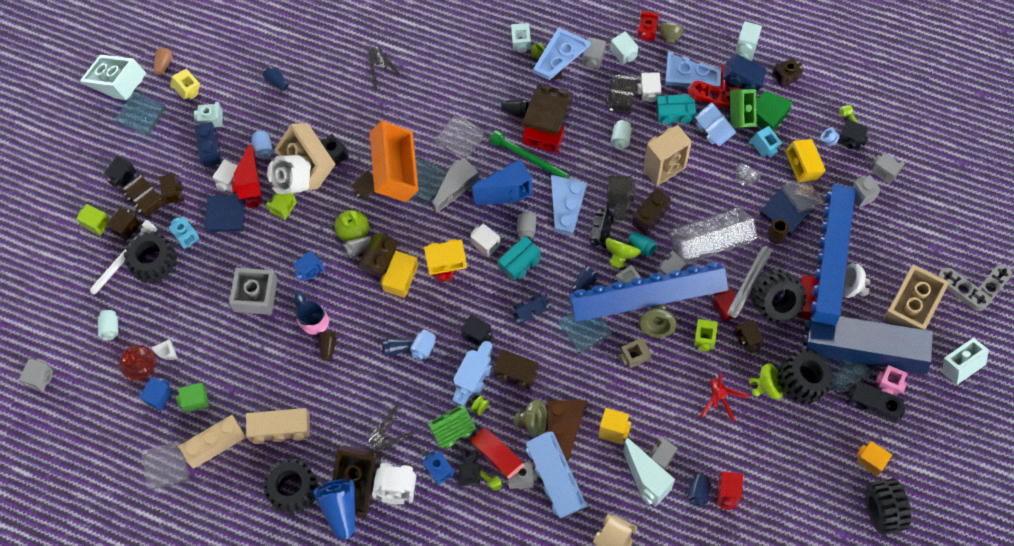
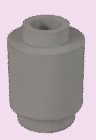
M524 211L518 215L516 233L520 240L524 236L532 240L536 231V216L532 212Z

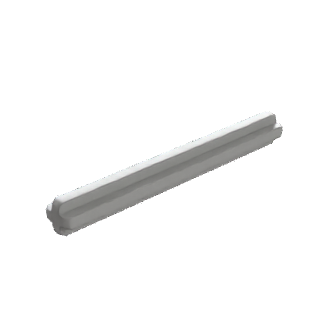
M763 246L728 310V315L736 318L740 313L754 283L757 281L772 252L771 248Z

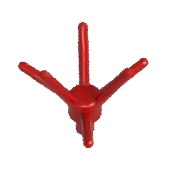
M719 374L718 381L713 378L709 382L712 386L711 391L713 395L700 416H705L713 402L714 408L717 409L718 399H721L731 421L734 422L735 418L725 397L727 394L747 399L750 396L745 392L725 387L722 383V374Z

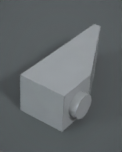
M462 158L460 161L457 160L451 165L433 201L435 213H438L479 181L478 171L465 158Z

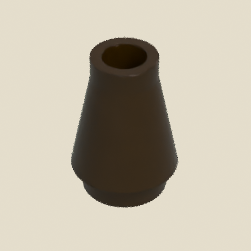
M320 332L318 342L321 360L323 361L333 360L337 341L335 332Z

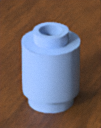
M257 131L252 135L255 156L260 159H268L273 154L270 136L265 131Z
M426 330L418 333L410 348L411 355L418 360L427 359L435 344L436 336Z

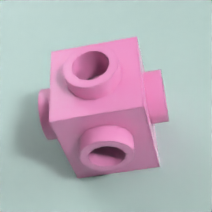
M888 365L883 372L880 371L875 381L878 383L877 389L897 396L899 392L903 393L907 382H905L907 373Z

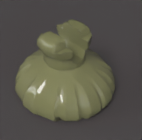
M664 304L651 306V310L643 313L639 320V326L645 334L651 337L662 338L671 335L675 331L677 326L676 319L671 312L665 310L666 306Z
M539 399L530 402L526 411L520 410V413H516L513 418L514 425L517 427L526 426L529 434L535 438L544 434L548 424L545 404Z

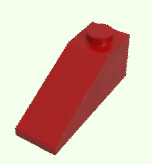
M248 145L233 173L232 189L234 193L237 192L239 199L261 195L253 145Z

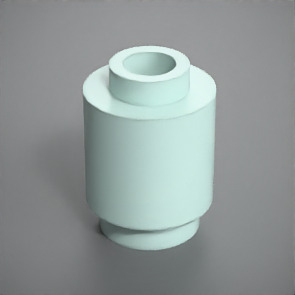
M620 120L614 125L611 144L617 149H624L629 146L632 131L629 122Z
M105 310L100 312L98 317V336L103 340H113L118 336V316L115 311Z

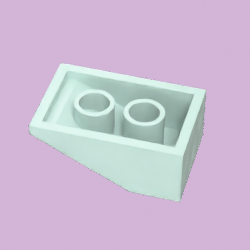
M99 55L80 82L115 99L127 100L131 97L137 85L142 82L146 72L132 58Z
M627 438L623 453L638 490L642 495L641 498L648 505L652 504L656 507L672 490L675 479Z

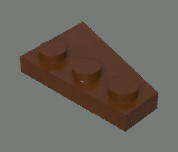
M587 400L547 401L548 432L554 433L566 461L570 459Z

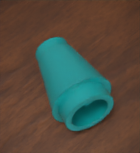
M632 232L628 238V241L634 247L641 250L640 253L643 256L650 257L657 248L655 240L636 232Z

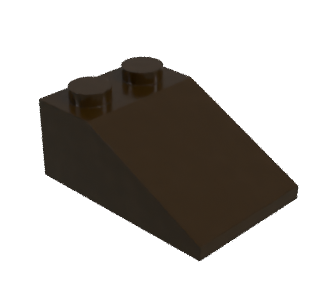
M538 84L528 106L522 126L558 135L570 113L574 93L564 88L551 87L549 84Z
M343 445L336 452L332 481L346 479V482L350 483V480H353L355 485V515L367 517L373 497L375 473L380 468L382 453Z

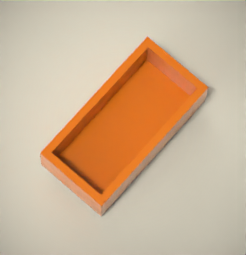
M381 120L370 131L374 192L407 202L419 191L413 131Z

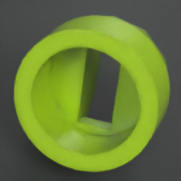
M535 43L531 47V55L536 59H540L545 51V47L541 43Z

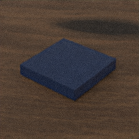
M783 185L760 211V214L770 222L776 219L785 220L789 226L787 234L790 236L814 207Z
M238 195L207 196L205 231H243L245 214L243 199H239Z

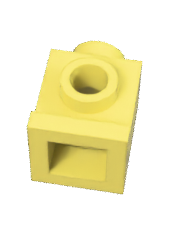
M187 69L172 76L170 87L175 89L184 100L188 97L193 99L198 95L200 83Z

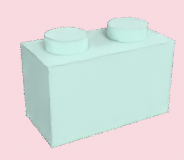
M744 21L735 54L752 61L762 26Z
M973 338L944 358L942 373L957 385L986 365L989 350Z

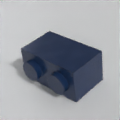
M735 54L726 61L723 80L743 90L755 89L757 92L763 87L766 68Z
M213 122L195 125L199 158L204 168L221 164L222 158L218 134Z

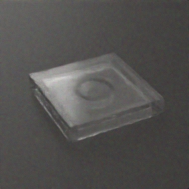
M455 114L435 139V144L460 159L465 158L467 160L486 135V131Z
M181 440L141 451L148 490L151 491L190 480L186 459L179 448V445L182 444Z

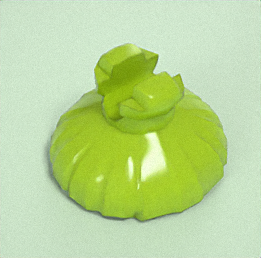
M347 210L341 213L336 218L334 225L336 235L344 242L366 237L370 228L367 217L356 210Z
M611 238L606 239V247L613 254L612 259L609 261L612 267H624L626 259L637 257L640 254L641 250Z
M771 363L761 368L760 378H751L749 383L750 385H758L756 389H752L754 396L758 397L761 393L765 392L770 398L777 400L783 397V393L781 391L782 387L778 385V381H780L777 379L778 371Z

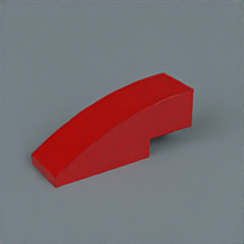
M485 427L470 439L474 448L508 479L525 466L505 444Z

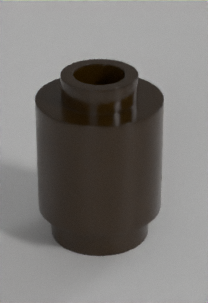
M776 219L771 222L767 232V238L770 242L780 244L785 240L789 231L787 222L783 219Z

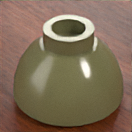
M662 23L660 25V33L665 39L664 42L668 44H675V41L684 32V27L679 24Z

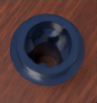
M271 65L264 71L263 77L265 81L281 91H285L288 88L289 83L277 67Z
M586 266L584 269L582 268L572 290H586L597 280V272L589 266Z
M386 338V340H382L384 356L389 355V357H392L411 348L410 338Z

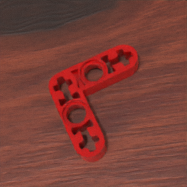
M725 63L721 68L720 88L702 81H694L687 90L689 96L695 100L707 104L712 102L716 107L730 110V90H739V87L732 85L733 89L727 86V81L723 80ZM710 92L716 95V99L710 96Z

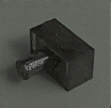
M609 175L607 207L615 209V220L624 221L627 219L626 211L629 210L630 203H634L635 183H632V176Z

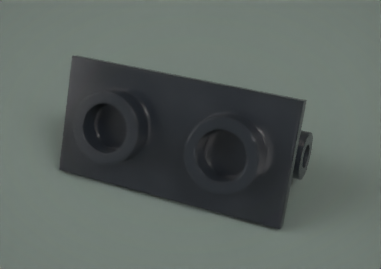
M605 207V210L599 209L595 213L593 226L599 228H592L589 238L592 246L601 244L604 249H606V239L610 238L611 225L614 223V215L608 207Z

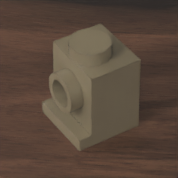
M642 337L622 346L619 358L624 366L628 365L629 369L643 362L650 361L652 354ZM635 354L637 357L632 359L630 355Z

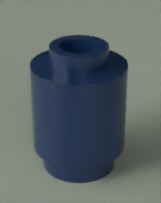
M695 474L694 478L691 479L687 499L691 501L692 505L703 506V504L708 502L711 488L710 477Z

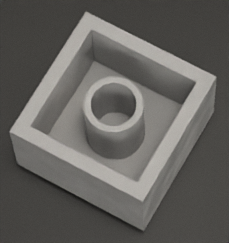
M235 268L229 301L234 312L272 315L278 281L274 270Z

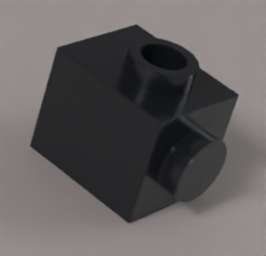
M848 119L840 134L838 143L845 145L848 149L858 151L861 145L865 146L869 138L866 135L869 128Z

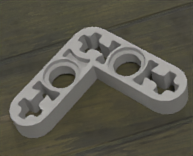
M998 265L979 288L951 268L942 269L938 277L944 279L946 275H949L950 278L947 280L949 284L946 290L972 309L982 311L1011 278L1012 271L1006 265ZM1001 271L1004 272V276L999 281L996 280ZM986 284L994 285L995 292L988 291ZM958 286H966L968 293H961ZM979 298L983 300L980 304L977 303Z

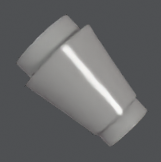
M367 236L346 241L342 245L346 257L355 258L364 252L370 242V238Z

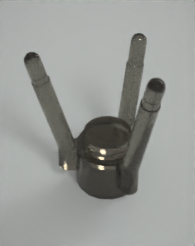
M375 46L369 50L370 58L368 61L371 67L375 91L378 90L374 64H382L383 68L387 69L386 60L392 70L397 75L400 74L380 46Z
M398 405L389 412L367 438L376 451L380 448L384 451L389 446L414 434V431H411L387 443L385 442L388 438L384 433L397 421V418H393L385 427L384 425L397 411Z

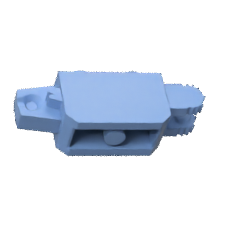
M484 341L478 351L471 350L467 352L454 377L456 388L452 400L454 404L465 406L471 397L474 398L476 393L480 394L484 386L483 380L485 376L488 377L493 369L491 365L493 349L489 341Z

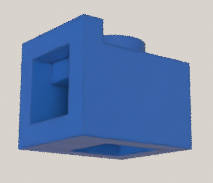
M312 250L293 263L295 268L294 274L300 281L314 278L319 271L325 272L323 263Z

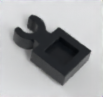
M463 450L462 458L465 460V464H459L458 484L460 486L480 485L481 465L475 463L479 458V453L473 450L472 457L468 458V452Z

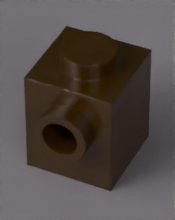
M369 170L352 184L354 188L352 192L359 199L362 197L366 200L374 193L373 174Z
M120 207L106 225L113 234L127 241L137 231L140 223L133 211L129 209L126 211Z

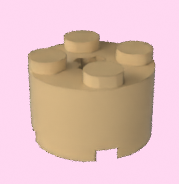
M608 514L603 522L604 528L602 532H598L594 538L593 543L596 544L595 546H631L633 543L631 534H636L637 526L616 515Z

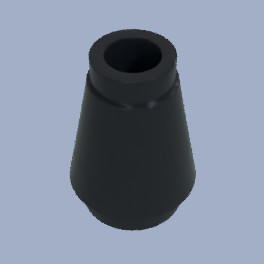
M524 98L502 101L501 110L502 112L523 116L527 112L529 101L524 100Z

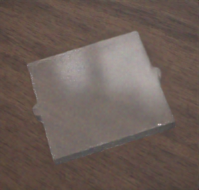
M793 181L781 187L798 212L808 209L813 210L814 207L824 205L825 203L809 181L800 183Z

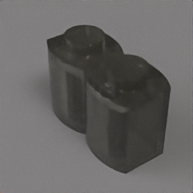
M616 74L615 79H611L609 89L612 90V94H608L606 105H609V111L631 114L637 77Z

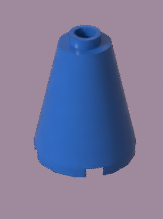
M346 479L326 482L323 484L324 488L318 490L317 487L313 491L314 497L334 535L340 539H348L355 532L354 482L350 480V483H347Z

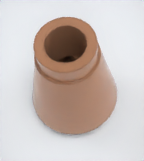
M159 47L158 51H155L154 73L164 75L173 58L171 50Z

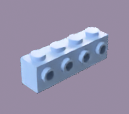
M546 432L526 442L528 447L526 448L527 453L535 462V471L544 482L543 488L546 495L550 496L553 502L552 509L559 518H564L587 507L554 433Z

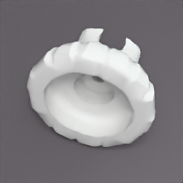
M853 263L847 265L843 297L851 298L856 294L860 296L868 295L869 288L865 286L870 284V280L866 278L862 266Z

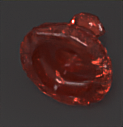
M144 345L130 346L123 352L119 361L122 374L131 380H141L148 377L156 364L153 351Z

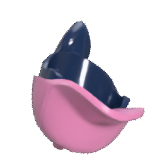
M296 289L295 303L298 308L296 317L300 327L310 335H317L325 331L329 324V317L326 311L316 302L306 301L304 294Z

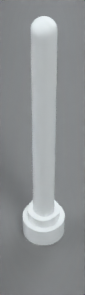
M145 220L141 225L142 228L139 235H143V232L150 234L151 231L156 232L158 229L151 222ZM126 249L90 288L91 294H96L125 262L124 252H127Z

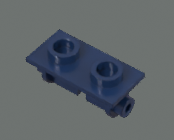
M538 293L530 297V302L526 304L520 302L513 306L514 310L510 313L516 314L514 317L516 323L523 324L532 319L531 310H534L536 316L548 311L551 303L549 300L545 301L544 299L548 295Z

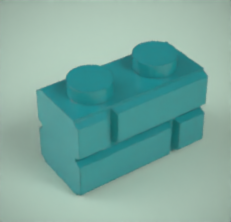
M689 94L657 96L656 110L658 122L671 124L675 121H681L682 123L694 121L696 115L695 99L691 98Z
M524 236L497 260L498 268L512 281H515L517 278L521 279L526 275L527 269L530 266L534 267L540 262L541 251L532 241Z

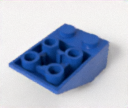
M521 160L512 162L503 170L493 172L490 177L477 181L471 187L473 204L517 203L532 194V176Z

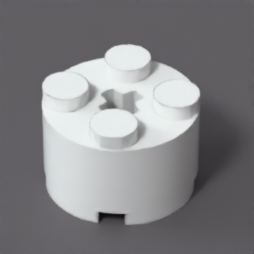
M299 155L277 156L274 161L270 162L267 175L269 182H272L274 186L272 189L276 193H299L308 190L311 170L309 161H305Z
M389 463L380 464V468L375 473L372 496L375 499L377 496L382 497V502L390 504H404L405 500H409V503L412 502L416 483V474L413 472V468L406 465L393 467Z

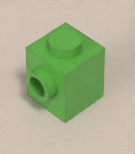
M202 383L178 388L177 403L186 413L209 407L207 390Z

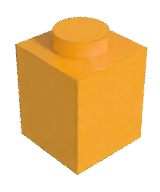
M871 441L867 446L862 445L857 453L860 457L856 463L878 476L892 457V454Z

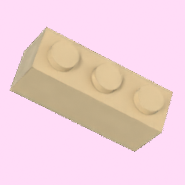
M306 408L246 413V437L254 444H262L268 440L283 442L285 439L291 438L297 441L304 440L305 437H310L309 412Z
M231 415L179 445V448L187 463L194 469L242 441L246 436L235 417Z

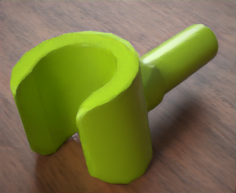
M846 105L841 107L839 112L842 117L848 116L849 119L858 123L853 115L852 106Z
M481 470V477L485 479L492 490L495 491L502 487L498 476L491 479Z

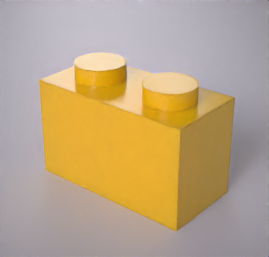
M812 139L793 141L785 150L798 183L817 181L826 171Z
M451 239L441 244L431 243L424 247L429 275L467 268L462 239Z
M395 251L387 266L389 268L382 275L380 283L384 292L405 298L418 268L417 257Z
M605 408L598 438L622 445L623 438L627 439L630 431L631 422L628 421L629 414Z

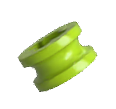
M482 395L475 400L471 407V410L477 411L479 416L489 405V400H484Z

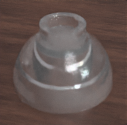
M738 163L736 167V182L746 187V185L753 184L760 179L761 176L758 172L743 163Z

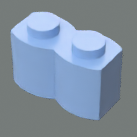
M712 102L695 116L697 119L696 125L701 131L706 130L708 133L706 138L712 145L716 143L718 146H721L736 133V130Z

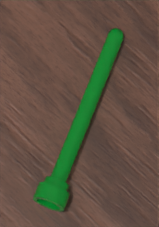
M495 130L489 143L494 146L502 145L550 173L569 179V175L566 172L506 140L500 131Z

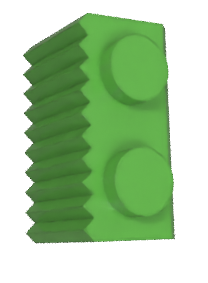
M755 89L730 90L732 127L757 126V102L755 101L757 94Z
M463 405L427 423L440 448L451 447L455 444V440L460 437L467 438L473 434L472 431L476 429L466 407Z

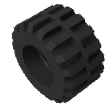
M153 231L150 234L143 232L141 236L139 234L136 235L135 240L131 239L129 241L130 245H126L125 249L127 252H124V257L126 258L124 261L136 279H141L143 283L148 281L150 284H154L155 281H158V283L162 282V278L165 277L167 279L169 277L168 274L174 272L173 267L177 265V255L169 240L162 234H156ZM160 252L155 261L148 264L142 263L147 254Z
M773 269L771 273L765 272L764 277L760 276L758 283H754L753 287L755 290L751 292L753 296L751 298L752 302L755 304V308L767 320L769 319L774 323L775 321L783 323V320L789 322L790 318H796V314L802 312L803 309L801 307L805 306L806 301L804 299L807 298V294L804 292L805 288L788 271ZM785 289L782 299L772 303L774 295L780 290Z
M802 349L796 351L778 368L777 379L780 380L778 385L782 387V393H786L789 400L792 398L795 403L798 404L800 402L801 405L812 404L831 389L833 372L830 371V364L827 365V360L824 357L821 358L817 352L814 354L812 350L806 351ZM801 372L807 376L809 382L803 378Z
M284 459L282 464L278 461L275 468L271 466L269 469L271 473H266L265 475L267 481L263 482L264 493L276 510H280L281 513L285 514L288 512L289 515H294L295 511L298 514L302 513L304 507L307 510L310 507L308 504L315 501L313 491L318 487L316 477L309 466H306L302 461L298 462L297 459H292V462H290L289 459ZM291 477H297L302 480L301 488L296 494L292 496L281 495V485L285 480Z
M896 478L867 484L865 493L866 507L870 520L878 533L885 535L908 530L911 525V508L901 483Z

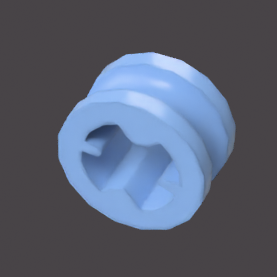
M828 128L821 134L820 139L826 146H832L838 141L840 135L833 128Z

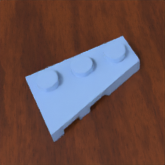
M558 28L535 65L533 73L550 80L584 52L591 42Z
M668 51L665 85L689 87L694 81H702L720 88L721 70L703 63L697 64L689 61L687 57L683 56L681 58Z
M551 175L555 231L573 235L587 183Z

